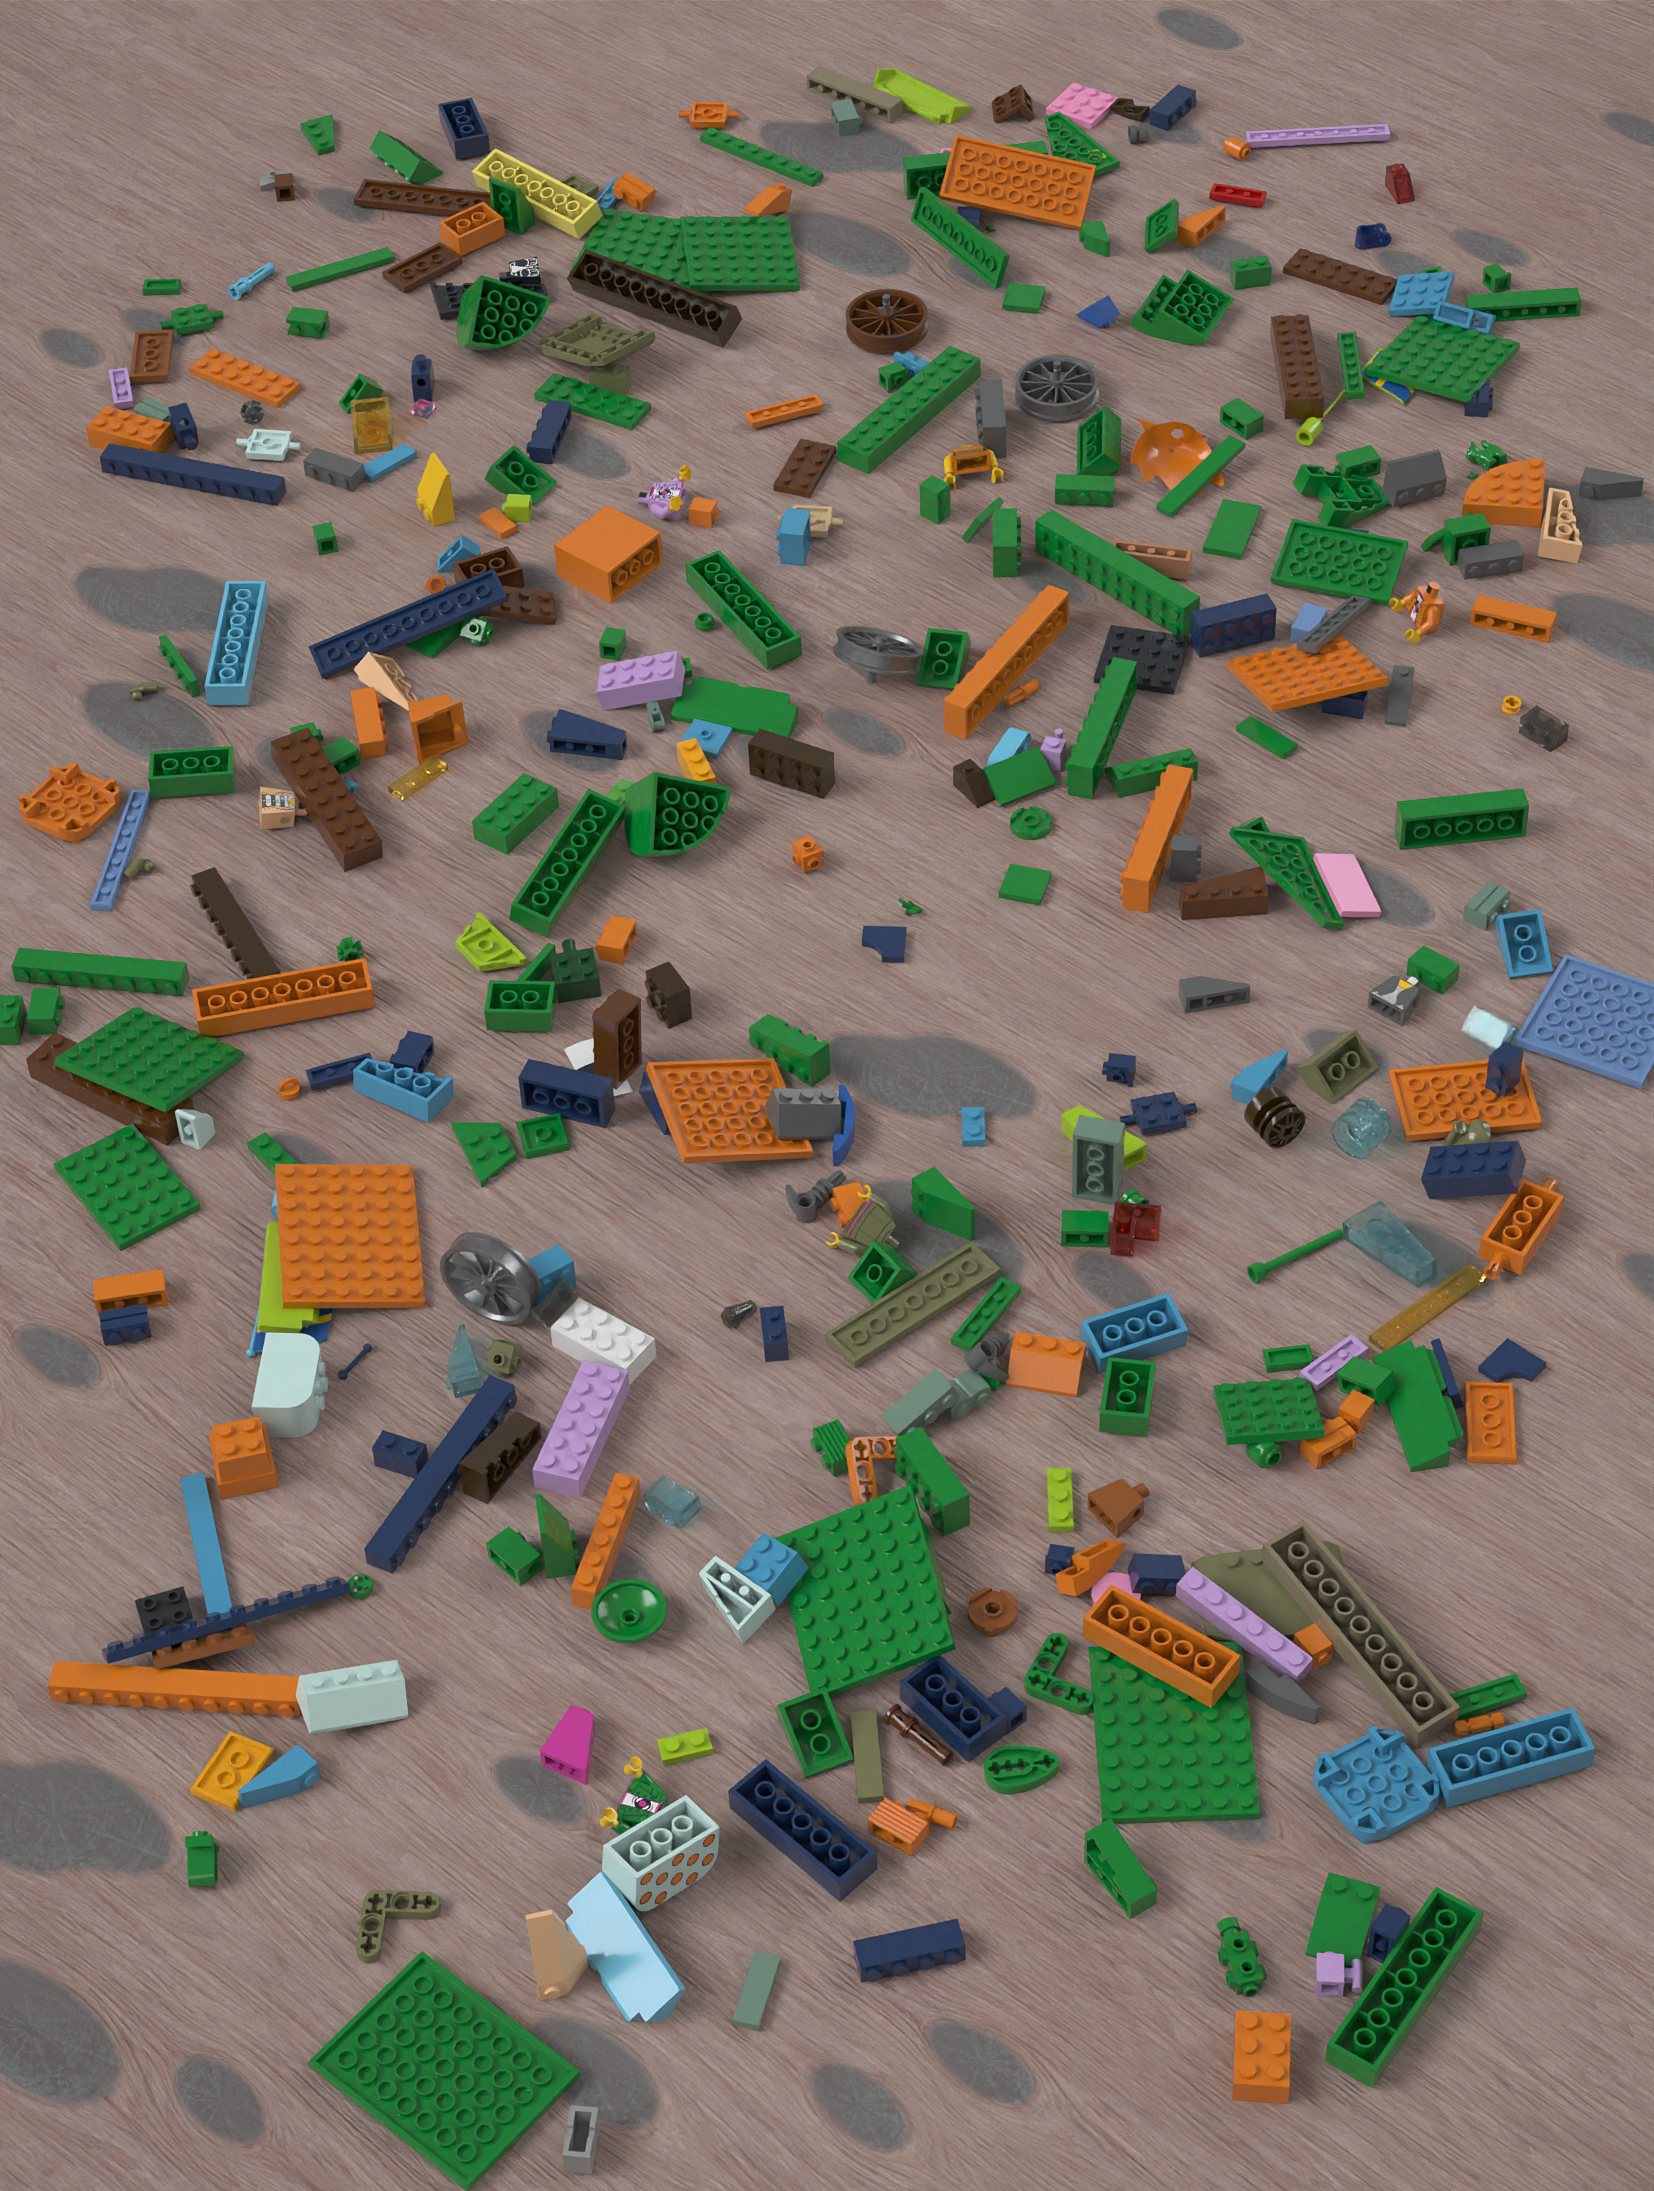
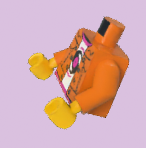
M1429 582L1428 586L1416 587L1413 592L1403 596L1402 600L1397 598L1389 600V604L1394 606L1391 610L1398 613L1404 609L1406 604L1405 609L1417 630L1409 629L1405 633V637L1411 643H1418L1422 634L1437 632L1444 602L1438 593L1440 585L1436 582Z

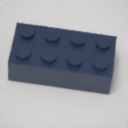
M472 97L438 104L440 123L456 160L490 153L489 135Z
M1266 593L1194 611L1191 614L1190 643L1199 658L1274 640L1277 608Z
M528 1059L518 1077L523 1109L548 1115L560 1113L564 1119L606 1128L615 1111L613 1082L611 1078Z
M1519 1141L1430 1147L1421 1181L1429 1199L1517 1194L1526 1158Z
M941 1655L927 1660L899 1681L900 1700L968 1763L1007 1734V1716Z

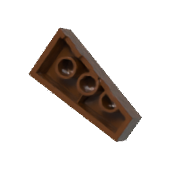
M1261 866L1179 887L1181 920L1268 914L1269 895L1264 869Z

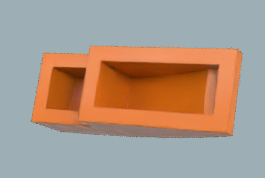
M1105 1539L1072 1555L1073 1566L1055 1574L1058 1593L1076 1597L1092 1587L1108 1572L1124 1549V1542Z

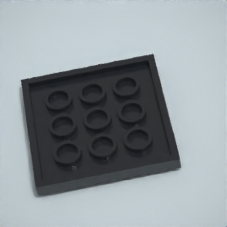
M1111 625L1094 675V683L1100 684L1101 678H1105L1106 666L1111 664L1113 657L1137 661L1136 690L1174 695L1189 648L1190 636Z

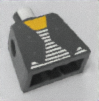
M1392 976L1369 992L1368 1008L1403 1026L1418 1006L1420 994L1418 988L1420 986L1419 981L1414 977H1410L1405 981L1397 976Z

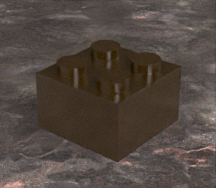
M668 961L646 970V981L644 982L648 992L646 1001L651 1009L654 1008L660 1022H664L670 1029L691 1020L690 988L672 964Z

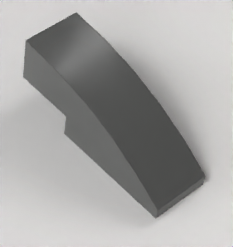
M1263 1662L1246 1671V1688L1261 1701L1277 1711L1300 1721L1314 1725L1318 1723L1320 1707L1287 1673L1278 1678Z

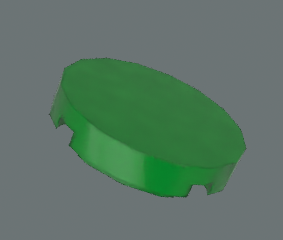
M1030 806V809L1019 808L1010 817V829L1018 838L1038 840L1048 835L1051 831V816L1047 811L1039 807Z

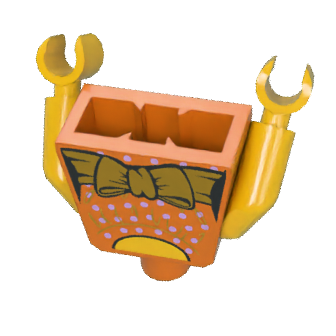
M980 444L953 447L952 453L944 458V473L946 476L944 481L953 484L954 489H956V479L953 475L992 470V483H995L996 477L1000 478L1001 482L1003 480L1004 473L1003 470L999 469L994 452Z

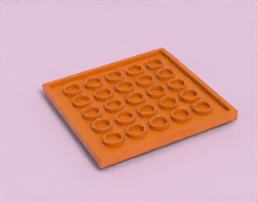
M1339 634L1314 654L1297 650V643H1294L1290 647L1274 648L1269 652H1256L1252 656L1236 657L1231 661H1227V669L1272 713L1389 685L1388 677Z
M774 1058L647 1063L646 1071L683 1164L812 1157L813 1150L809 1140H778L766 1113L765 1106L772 1088H786Z

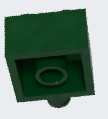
M573 939L564 940L562 942L563 952L549 955L558 1003L600 997V978L593 948L576 950V944Z

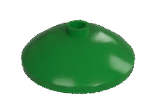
M624 1579L609 1584L597 1594L591 1607L592 1621L596 1630L605 1638L618 1643H636L650 1638L660 1630L667 1615L666 1601L659 1589L646 1581L637 1579Z

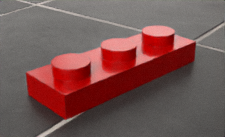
M1214 183L1209 193V199L1262 208L1267 191Z

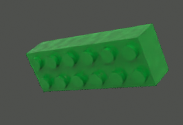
M1524 788L1397 801L1394 834L1399 850L1526 837L1529 803Z

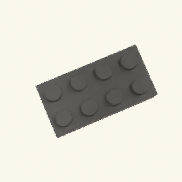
M1002 379L979 380V388H975V413L979 444L986 449L992 450L996 458L1006 457V418Z

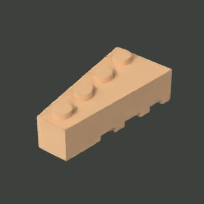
M1549 488L1544 505L1538 556L1577 564L1582 549V542L1579 540V529L1576 528V517L1573 516V505L1569 491Z

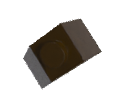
M968 759L953 766V785L977 808L995 800L983 770L973 760Z

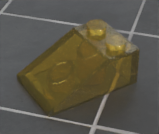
M389 397L351 401L355 454L393 450V416Z

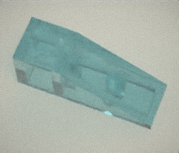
M464 1324L459 1326L447 1365L449 1375L445 1376L447 1389H452L455 1398L475 1394L482 1386L481 1376Z

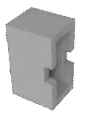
M573 2105L570 2107L567 2135H565L562 2152L565 2172L592 2174L601 2125L599 2110L596 2107Z

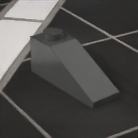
M1586 467L1580 482L1579 497L1605 500L1641 496L1644 478Z
M1398 665L1393 667L1385 724L1406 727L1413 688L1414 667Z
M1203 976L1180 979L1179 998L1185 1014L1250 1003V985Z

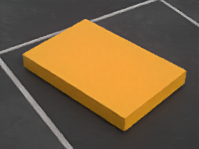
M229 1731L190 1788L191 1795L236 1812L241 1805L238 1790L264 1771L275 1754L274 1748Z

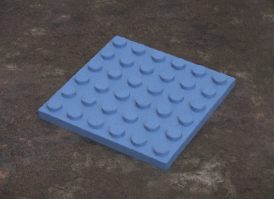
M1565 954L1516 1036L1514 1045L1642 1089L1654 1068V984Z

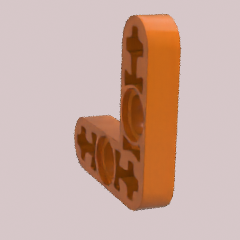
M899 1436L856 1437L846 1444L845 1452L852 1498L856 1506L878 1498L872 1461H896L894 1450L891 1451V1448L896 1446V1438ZM875 1443L881 1444L883 1455L875 1451ZM854 1446L861 1448V1452L859 1453V1450H855ZM858 1467H862L865 1470V1479L858 1476ZM862 1493H864L865 1496H868V1500L865 1497H862Z

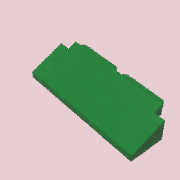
M693 677L691 685L683 684L682 696L676 697L671 720L691 724L694 719L731 727L733 732L754 736L759 729H763L790 738L798 723V709L796 705L790 704V696L787 693L752 686L742 687L737 683L706 677Z
M1412 1340L1373 1356V1364L1393 1371L1396 1389L1386 1399L1410 1472L1448 1467L1450 1460L1449 1447L1456 1446L1457 1440L1462 1439L1463 1432L1451 1398L1442 1396V1392L1446 1390V1384L1434 1351L1426 1349L1425 1345L1414 1348Z

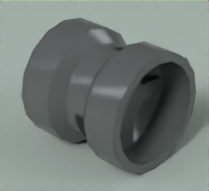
M1141 124L1138 127L1135 125L1128 126L1130 144L1137 141L1148 142L1149 132L1147 124Z

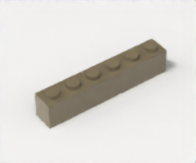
M818 66L806 75L807 90L833 101L851 99L853 105L857 106L858 111L890 124L903 114L902 98L821 66Z

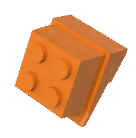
M447 694L408 703L414 749L419 764L441 757L443 753L469 744L462 700L452 703Z
M259 1416L211 1426L212 1434L208 1436L221 1500L279 1488L266 1423L261 1424Z

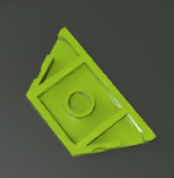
M480 912L475 915L473 924H468L464 933L455 941L456 949L479 972L527 964L526 957Z

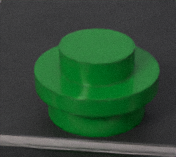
M700 613L695 619L696 628L702 631H707L715 625V620L710 613Z

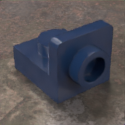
M1050 1544L1048 1555L1045 1558V1573L1056 1576V1573L1071 1567V1556L1074 1555L1075 1547Z

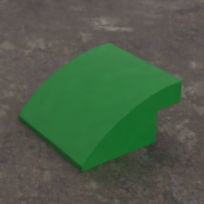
M1188 269L1178 283L1163 274L1134 315L1129 326L1149 336L1174 343H1205L1234 301V298Z

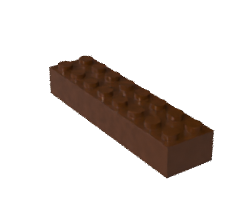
M1278 315L1271 317L1270 338L1285 420L1308 419L1310 417L1323 418L1324 394L1309 315Z
M309 727L270 741L273 761L344 872L382 858L381 838Z
M56 1032L26 1059L31 1078L126 1126L133 1123L140 1133L166 1146L180 1134L175 1111L177 1109L194 1110L192 1099L186 1098L169 1111L163 1112L55 1066V1058L77 1044V1042Z

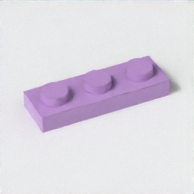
M127 367L108 370L115 408L126 409L134 407Z
M1351 1334L1302 1369L1300 1377L1310 1381L1311 1387L1318 1391L1336 1378L1337 1372L1353 1356L1360 1359L1368 1354V1347Z

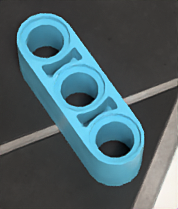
M1010 727L990 754L987 766L1025 752L1030 744L1031 733Z

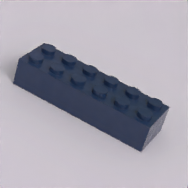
M765 1759L728 1790L730 1809L838 1901L841 1902L878 1869L877 1851L768 1760Z

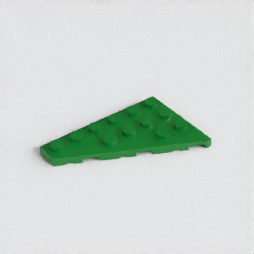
M1237 827L1231 828L1229 835L1322 928L1337 930L1343 928L1345 923L1337 912L1304 837Z

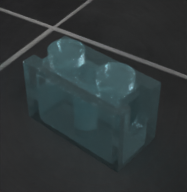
M1473 1006L1462 1030L1468 1033V1038L1476 1042L1482 1040L1486 1043V1048L1495 1051L1504 1041L1511 1044L1518 1027L1481 1007Z

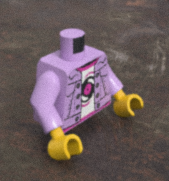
M685 465L680 468V475H677L672 481L654 483L650 493H639V504H648L651 516L679 521L686 499L684 480L689 481L691 479L692 470Z

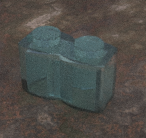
M662 1476L644 1493L646 1509L652 1514L656 1513L663 1516L664 1520L672 1526L675 1525L682 1528L701 1510L700 1498L667 1476Z

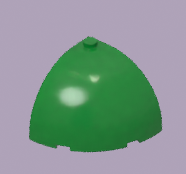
M480 275L462 294L456 330L458 346L469 350L490 351L517 343L531 333L540 323L547 311L551 297Z
M653 772L630 786L625 792L624 826L627 843L631 851L637 856L666 857L683 853L696 847L706 840L720 824L719 821L728 806L731 787Z

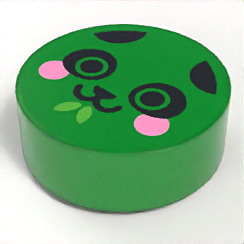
M357 1574L348 1581L351 1591L349 1594L355 1599H364L373 1591L372 1580L368 1575Z

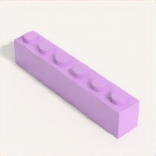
M1193 1566L1177 1583L1176 1597L1279 1676L1287 1673L1299 1685L1311 1671L1313 1658Z

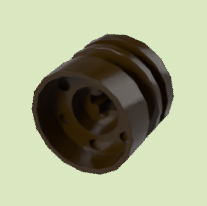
M1270 1087L1259 1092L1249 1102L1244 1112V1119L1247 1124L1272 1148H1280L1293 1141L1302 1131L1306 1116L1297 1105L1292 1103L1289 1097L1277 1087Z

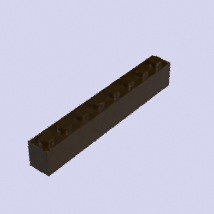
M213 867L191 875L193 884L190 885L193 896H198L201 909H206L209 922H214L217 935H222L224 946L226 949L231 950L230 953L233 961L239 963L241 974L243 976L246 975L247 980L281 974L217 869Z

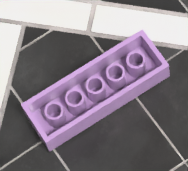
M583 1360L532 1469L535 1488L581 1498L629 1393L628 1371Z

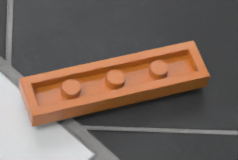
M813 394L745 413L751 428L755 429L800 416L823 411L824 407L818 395Z

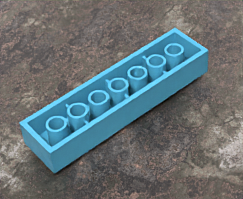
M226 581L204 686L208 705H248L269 601L266 581Z

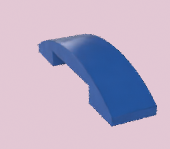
M839 1085L838 1099L841 1103V1116L845 1117L843 1135L834 1134L833 1166L838 1167L848 1155L855 1135L854 1105L845 1085Z

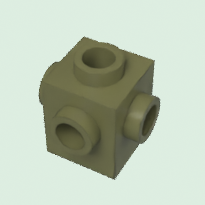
M504 1339L492 1340L491 1347L486 1353V1368L494 1370L493 1374L506 1377L507 1374L515 1373L520 1368L522 1356H520L522 1344Z

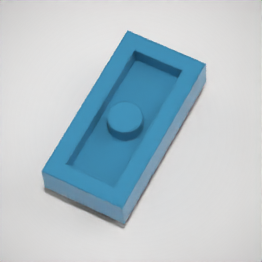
M961 1107L963 1147L985 1146L984 1107Z

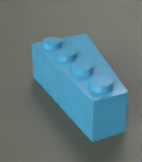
M368 1058L353 1070L354 1091L425 1122L433 1119L454 1098L452 1077L437 1078L435 1073L426 1072L425 1075L413 1072L412 1068L397 1069L394 1068V1064Z

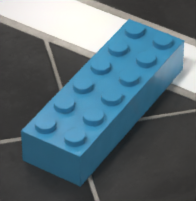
M1573 1707L1429 1748L1426 1767L1431 1774L1436 1773L1438 1776L1441 1798L1446 1808L1592 1767L1595 1747Z

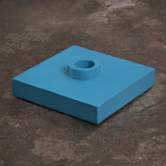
M694 719L680 742L696 738L705 757L717 759L733 734V729Z

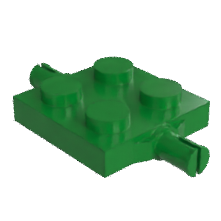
M196 304L192 307H180L170 311L171 321L160 323L162 330L173 328L176 330L177 335L214 328L213 320L224 318L222 310L211 313L207 304Z

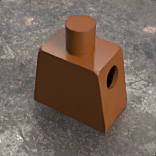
M1119 1479L1089 1492L1088 1510L1118 1538L1143 1516V1499L1149 1496V1490L1143 1483L1132 1488L1125 1480Z

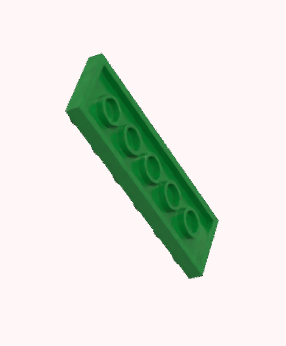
M553 373L534 393L535 400L548 403V400L570 402L572 412L629 430H633L651 410V403Z

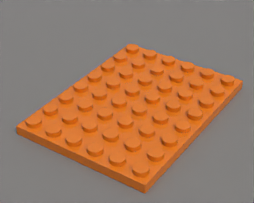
M275 1164L283 1308L425 1307L413 1165Z

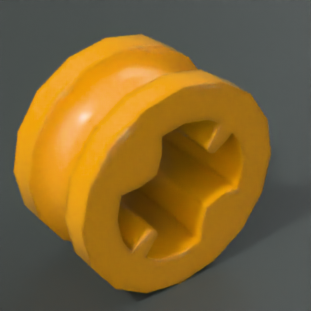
M1506 696L1503 699L1502 711L1510 715L1517 714L1520 711L1521 700L1516 696Z

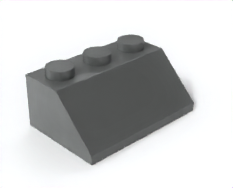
M1437 449L1387 462L1382 495L1393 507L1444 495L1447 476L1440 451Z
M772 1088L765 1110L778 1140H834V1134H841V1103L834 1089Z

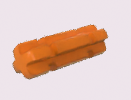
M1501 1712L1492 1713L1490 1717L1489 1715L1469 1718L1467 1722L1459 1720L1454 1722V1731L1457 1736L1468 1735L1467 1732L1473 1734L1491 1730V1727L1494 1729L1504 1726L1505 1720Z

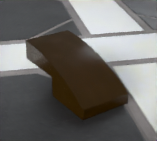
M1117 98L1110 106V110L1114 113L1135 121H1143L1150 114L1149 106L1134 105L1133 99Z

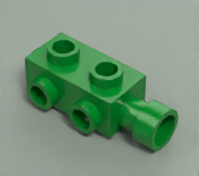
M1236 1917L1224 1918L1217 1924L1220 1936L1222 1937L1221 1947L1217 1949L1220 1964H1226L1228 1972H1225L1227 1985L1229 1988L1234 1987L1236 1995L1244 1994L1245 1997H1252L1259 1993V1990L1263 1988V1981L1266 1980L1265 1968L1263 1964L1259 1965L1257 1960V1945L1255 1941L1250 1940L1248 1932L1239 1933L1241 1928Z

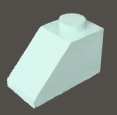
M177 1109L175 1111L181 1143L201 1150L216 1133L213 1118L208 1114L195 1110Z

